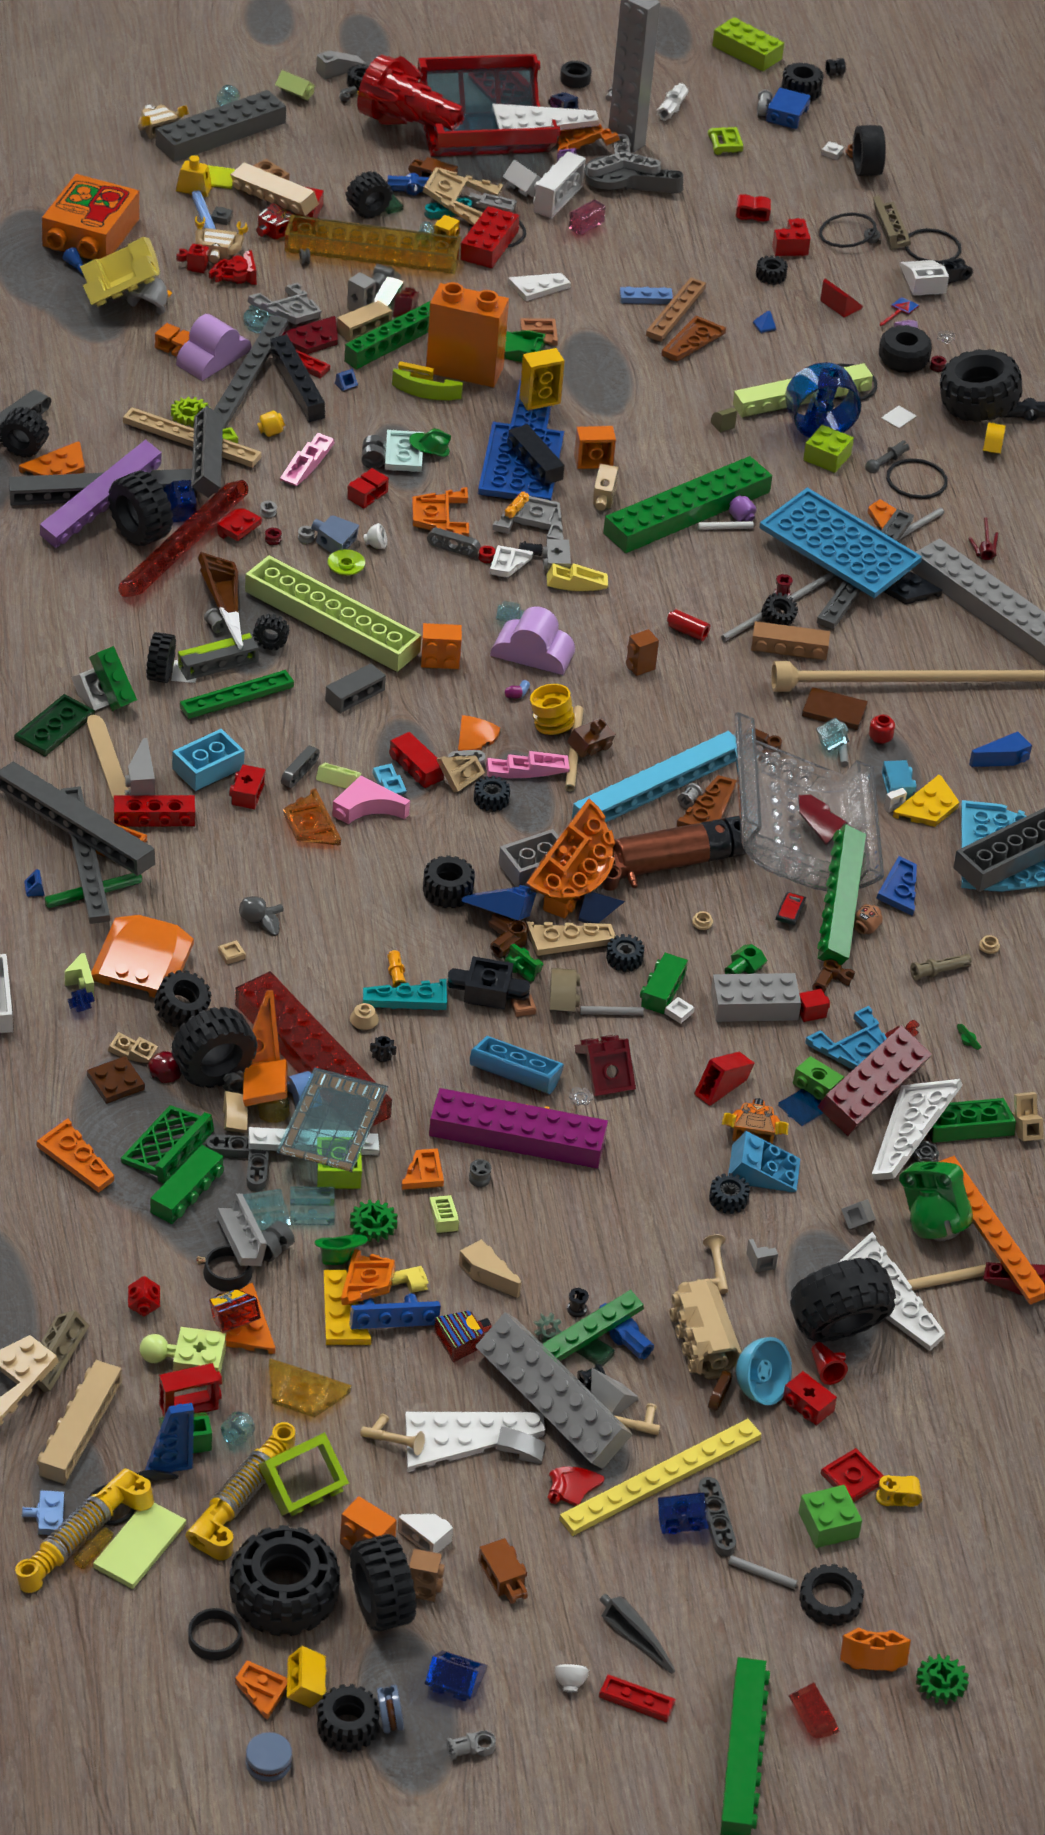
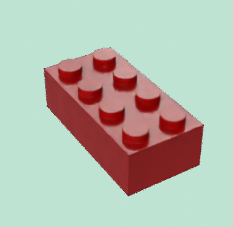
M488 206L461 242L460 260L492 269L519 232V215Z

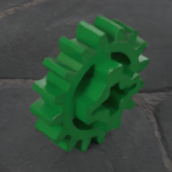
M368 1200L366 1205L360 1202V1206H354L353 1212L350 1213V1228H353V1234L360 1233V1235L366 1236L368 1242H371L372 1239L380 1242L381 1237L387 1240L388 1234L394 1235V1229H397L398 1215L394 1213L393 1207L388 1208L387 1202L383 1205L380 1204V1200H377L376 1203Z
M937 1654L936 1659L928 1656L927 1662L922 1660L920 1668L917 1669L916 1685H920V1693L927 1692L926 1699L934 1697L935 1703H938L939 1699H943L944 1704L948 1703V1699L957 1702L958 1696L963 1697L965 1690H967L969 1674L964 1673V1665L958 1666V1659L952 1662L950 1661V1655L942 1659L941 1655Z

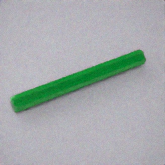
M129 873L102 881L104 891L107 893L142 882V875L137 876L134 873ZM82 887L46 896V907L52 908L84 899Z

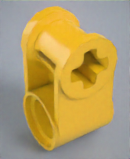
M887 1475L880 1479V1489L876 1493V1500L879 1504L883 1506L915 1507L921 1504L922 1493L917 1477Z

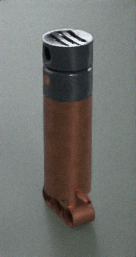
M739 815L614 839L613 866L601 886L605 890L613 891L618 887L620 879L627 877L632 888H637L636 875L751 854L753 850V834L750 823L746 816Z

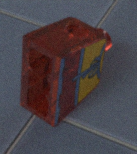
M239 1289L224 1294L219 1293L209 1300L213 1321L221 1333L261 1319L257 1298Z

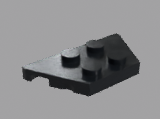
M911 571L883 591L905 605L915 601L927 600V596L935 594L936 597L942 595L941 588Z

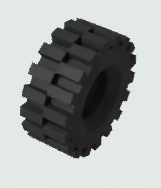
M154 632L147 656V680L163 683L169 682L176 650L175 635Z

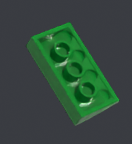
M1004 1098L951 1102L928 1134L932 1143L1015 1135L1016 1120Z

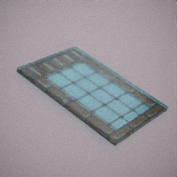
M314 1067L280 1142L277 1153L353 1172L387 1093L388 1086Z

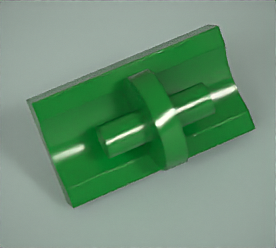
M516 944L510 945V952L504 961L514 963L513 973L518 972L529 982L534 981L536 974L541 972L544 965L539 959L534 960L527 949L520 948Z

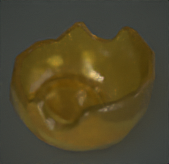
M288 1097L286 1099L257 1104L259 1117L264 1121L278 1123L284 1121L290 1115Z

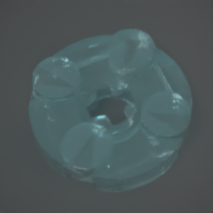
M250 305L249 309L244 313L243 323L248 326L250 331L261 333L270 316L274 314Z

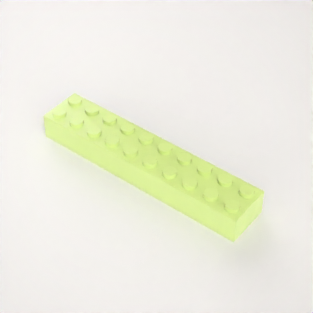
M267 556L245 575V592L397 672L421 651V634L271 556Z

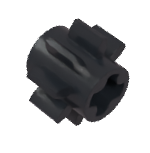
M387 1036L376 1037L375 1043H370L372 1058H376L380 1062L391 1061L392 1055H396L397 1047L394 1046V1040Z

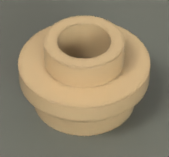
M700 911L693 917L692 924L697 929L707 930L712 927L713 919L708 912Z
M987 935L980 941L979 948L984 953L994 954L999 951L1000 944L995 936Z

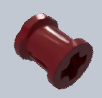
M786 574L778 575L776 578V595L782 593V596L784 594L790 596V586L793 583L792 577Z

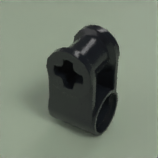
M962 258L942 263L949 276L948 284L967 280L973 274V269L967 266Z

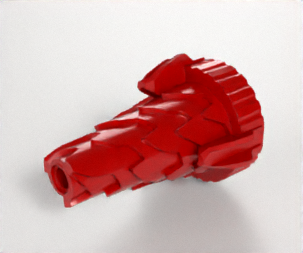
M385 55L377 56L371 62L362 78L357 97L358 111L361 114L378 120L380 124L399 125L415 121L434 127L436 124H442L443 128L454 131L464 121L462 106L442 98L443 95L432 91L429 86L418 82L423 74L402 56L395 59Z

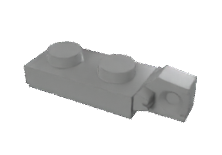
M470 193L468 197L472 201L473 207L486 209L489 206L512 213L517 202L513 199L488 193L483 195Z

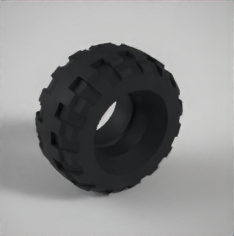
M977 349L961 353L959 356L952 358L944 366L941 373L940 392L942 403L950 411V414L960 417L961 420L992 421L995 418L1003 417L1009 411L1011 412L1016 408L1020 397H1022L1021 370L1012 357H1008L1006 353L1001 351Z
M854 1258L828 1265L801 1279L791 1291L790 1307L798 1329L807 1339L814 1342L836 1341L854 1336L883 1322L886 1317L892 1314L895 1308L894 1299H896V1294L885 1267H882L878 1261L872 1258Z
M279 1525L276 1529H271V1527L262 1529L257 1536L251 1535L242 1543V1547H240L239 1551H236L232 1559L229 1577L232 1603H235L238 1614L246 1622L250 1621L253 1628L261 1632L267 1630L270 1631L271 1635L281 1636V1633H290V1636L299 1635L305 1629L310 1631L331 1614L334 1604L338 1600L340 1566L337 1564V1557L330 1546L326 1545L324 1539L317 1534L311 1535L308 1529L298 1527V1529L289 1528V1525ZM288 1569L300 1572L305 1578L295 1584L281 1585L270 1581L265 1575L274 1570Z

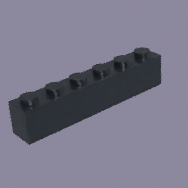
M288 335L271 338V355L308 423L324 419L325 402Z

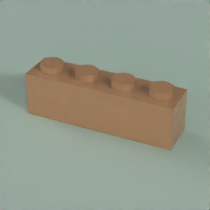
M755 621L751 650L827 660L830 631Z

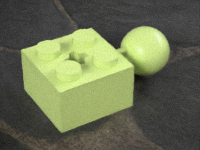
M181 1327L177 1345L168 1344L167 1340L159 1334H150L141 1341L140 1354L149 1363H159L166 1357H173V1371L213 1363L216 1372L220 1371L221 1374L226 1351V1333Z

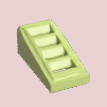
M451 1195L429 1197L436 1233L458 1231L459 1220Z

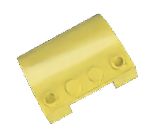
M139 238L112 254L80 266L87 281L83 287L91 305L99 307L107 303L106 300L111 297L116 299L123 295L122 292L126 290L131 292L138 289L139 284L143 282L148 284L155 280L154 277L158 276L160 271L149 238Z

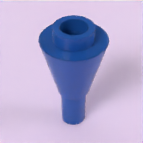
M77 248L67 249L64 252L63 260L78 269L82 276H84L80 268L83 263Z

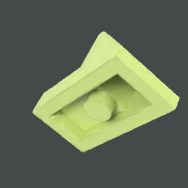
M82 953L65 970V986L78 984L80 991H84L85 997L91 998L94 997V981L86 955Z

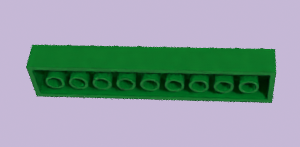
M748 456L606 515L603 534L626 554L729 510L730 502L737 496H747L750 500L770 493L773 475L751 456Z

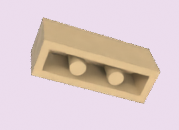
M380 300L337 317V332L350 342L392 321V310Z

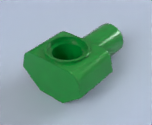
M753 944L743 945L731 955L732 963L724 969V973L741 974L745 971L748 974H754L768 960L762 950Z

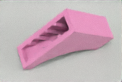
M360 776L333 801L332 816L347 824L362 816L371 814H389L406 819L409 816L410 800Z

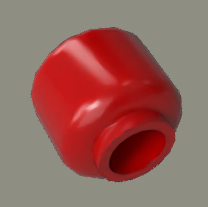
M884 714L874 717L870 723V738L879 744L890 742L895 731L894 720Z

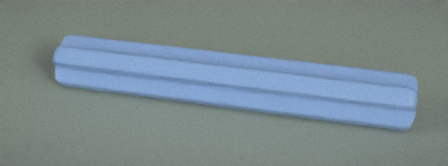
M199 190L193 191L192 198L202 222L203 216L205 217L204 228L216 229Z

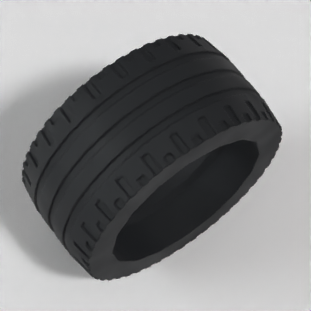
M879 125L857 126L853 137V165L855 173L860 176L881 175L884 171L886 159L884 130Z

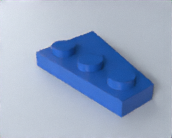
M898 856L876 899L913 916L915 911L914 899L916 895L917 864Z

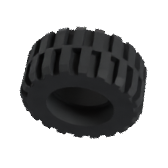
M141 470L113 481L108 492L109 508L112 512V518L116 522V527L120 529L122 536L126 537L128 542L136 546H145L166 537L172 529L173 512L161 483H158L157 479L151 476L150 473Z
M214 1007L210 1008L209 1011L203 1010L199 1012V1015L195 1017L193 1015L187 1023H183L180 1026V1031H177L174 1036L171 1053L184 1078L189 1083L204 1088L206 1086L213 1088L214 1085H225L223 1077L226 1074L236 1073L237 1071L244 1073L245 1069L249 1068L252 1064V1059H255L258 1043L256 1041L257 1038L241 1013L227 1007H220V1009Z
M385 1534L356 1542L351 1547L350 1568L352 1570L351 1575L357 1600L367 1624L370 1625L371 1629L378 1632L410 1624L416 1616V1593L410 1573L411 1570L398 1539L392 1535Z

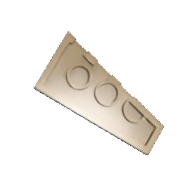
M526 922L527 931L537 956L606 946L610 939H614V936H616L611 924L584 923L583 926H577L573 923H565L564 926L553 925V922H544V925H534V922Z

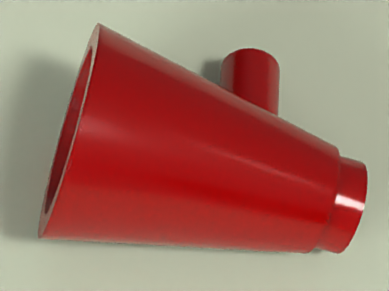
M820 1342L812 1346L811 1351L821 1382L826 1385L840 1382L848 1372V1366L844 1362L846 1359L845 1353H834Z

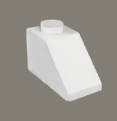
M402 1514L399 1516L398 1532L423 1551L439 1553L452 1542L453 1527L447 1520L441 1519L436 1514Z

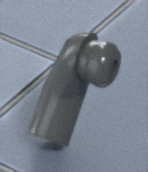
M352 86L342 89L339 95L340 100L343 102L349 101L351 95L357 94V88Z

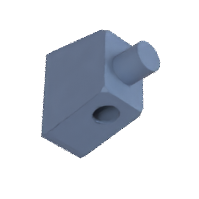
M332 515L325 522L315 519L311 529L318 532L317 544L333 553L338 550L348 549L357 539L359 525Z

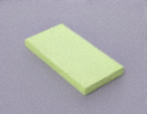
M156 1503L148 1510L136 1511L94 1561L93 1568L134 1589L186 1526V1519Z

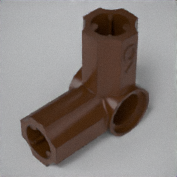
M498 913L492 915L489 927L502 934L490 944V949L498 958L504 957L510 952V945L516 944L518 947L526 945L527 926L524 921L512 920Z

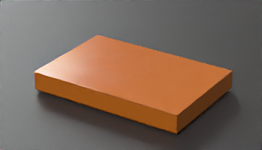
M286 1059L253 1065L245 1069L243 1085L244 1106L287 1098L288 1065Z

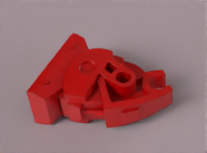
M252 250L245 252L244 257L239 255L234 256L230 260L223 259L219 261L209 271V279L215 277V282L226 280L240 284L247 281L252 285H257L256 267Z

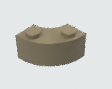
M551 968L549 1010L575 1011V1007H579L580 995H576V986H580V974H577L576 969Z

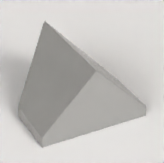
M592 1368L591 1393L614 1416H617L638 1400V1396L625 1385Z

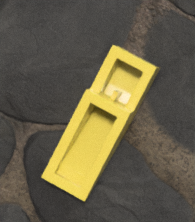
M574 563L571 568L552 564L547 573V586L569 591L602 590L608 587V575Z

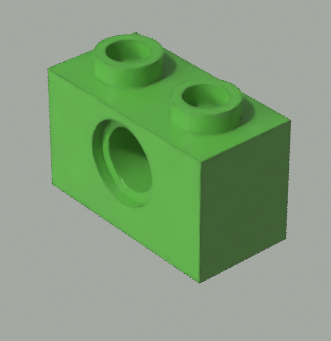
M810 1056L796 1068L793 1084L822 1101L826 1094L845 1077Z

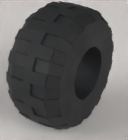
M898 325L891 327L882 334L879 343V357L892 370L915 372L925 367L931 357V339L923 330L917 327Z

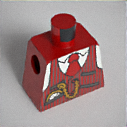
M272 203L258 216L256 232L260 237L268 235L273 239H279L297 231L298 216Z

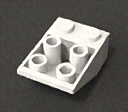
M933 260L900 262L901 270L913 296L946 293L949 276L943 265Z

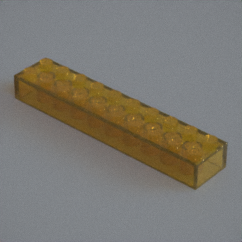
M291 215L285 233L284 252L296 254L299 253V249L306 250V248H309L310 256L456 274L460 257L461 237Z

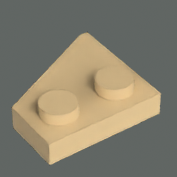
M477 756L440 757L436 759L453 792L460 791L485 773Z

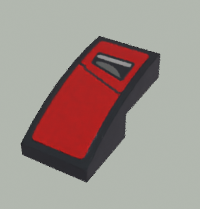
M787 892L775 920L795 925L807 897Z

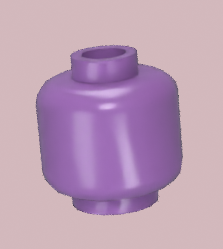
M737 496L730 502L729 512L737 522L752 521L755 518L757 508L747 496Z

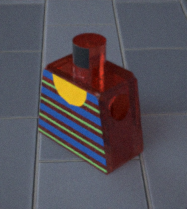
M464 1311L435 1317L434 1332L451 1360L456 1362L477 1351L478 1349L475 1346L484 1337V1333L488 1332L492 1326L488 1318L477 1321L471 1311Z

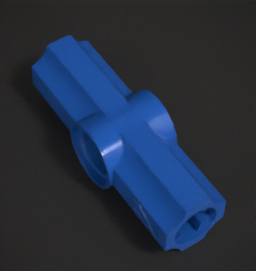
M410 173L407 176H388L387 183L392 188V191L407 192L409 195H417L419 192H423L424 186L430 177H419L416 173Z
M632 1318L609 1331L612 1340L617 1345L624 1344L639 1359H646L654 1350V1344L639 1331L637 1323Z

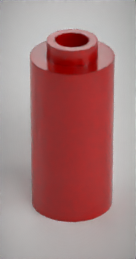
M677 609L668 614L667 622L669 627L700 641H704L710 631L709 623Z

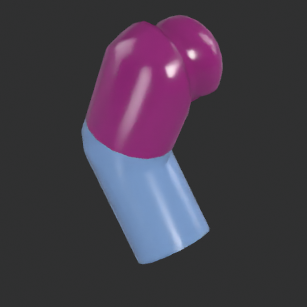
M523 680L519 686L506 688L504 694L507 698L521 699L528 691L530 683Z

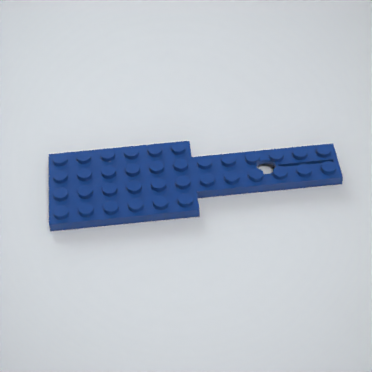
M520 377L511 424L492 423L478 494L515 499L521 492H525L529 496L551 501L555 482L544 486L536 478L535 474L527 468L526 464L518 458L517 454L509 448L507 438L510 429L528 424L560 459L564 431L547 429L552 406L532 410L526 409L519 398Z

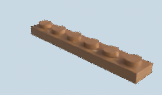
M690 278L646 330V337L662 342L706 289V283Z

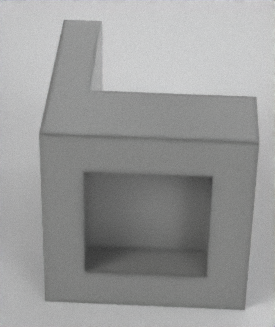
M868 1199L841 1209L849 1229L876 1219Z
M749 1239L746 1254L755 1273L776 1269L778 1259L776 1248L768 1249L766 1246L757 1248L754 1239Z

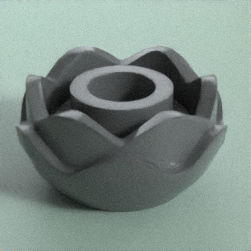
M923 1141L912 1155L916 1162H936L939 1157V1151L936 1145Z

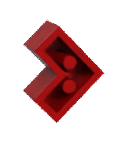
M788 219L787 229H774L772 248L775 256L809 255L811 238L805 219Z

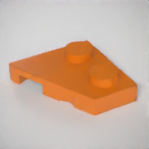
M438 1148L416 1150L413 1161L407 1169L406 1177L402 1180V1190L444 1187Z
M248 1660L235 1678V1684L260 1714L268 1720L287 1690V1678Z

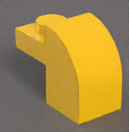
M988 422L983 451L1001 454L1006 425Z

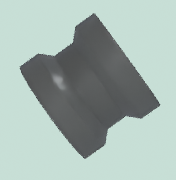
M483 1159L474 1160L471 1163L469 1181L472 1185L484 1187L489 1184L491 1179L490 1163Z

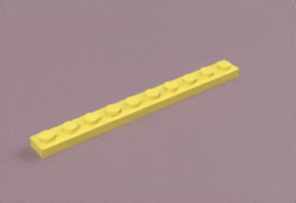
M746 1419L560 1514L559 1520L570 1534L574 1536L761 1440L762 1434L749 1419Z

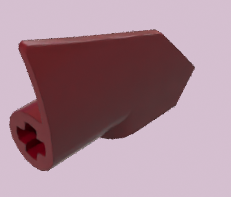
M811 794L798 796L799 814L825 845H828L837 830H840L845 824L848 825L846 820L832 813L826 803Z

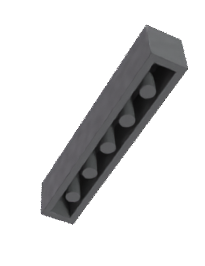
M208 406L195 415L191 482V487L207 498L212 494H216L221 488L223 417Z

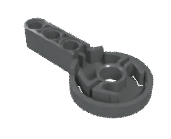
M607 156L594 158L585 166L586 182L598 189L615 190L624 187L625 190L632 188L633 190L680 193L683 191V173L681 171L661 169L658 174H648L623 167L598 177L589 176L587 165Z

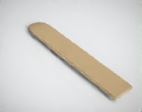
M90 715L87 718L88 730L109 791L114 800V795H125V790H128V787H125V778L105 722L97 715Z

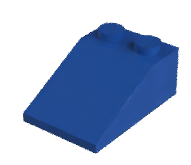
M519 885V887L474 893L463 897L462 902L521 920L530 916L536 893L532 892L530 887Z

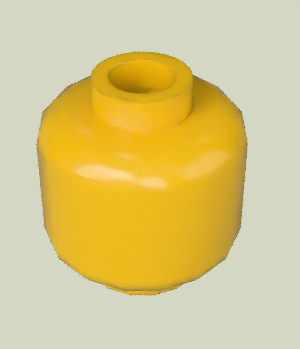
M274 410L260 415V422L257 423L260 433H265L267 437L281 433L285 426L281 413H277Z

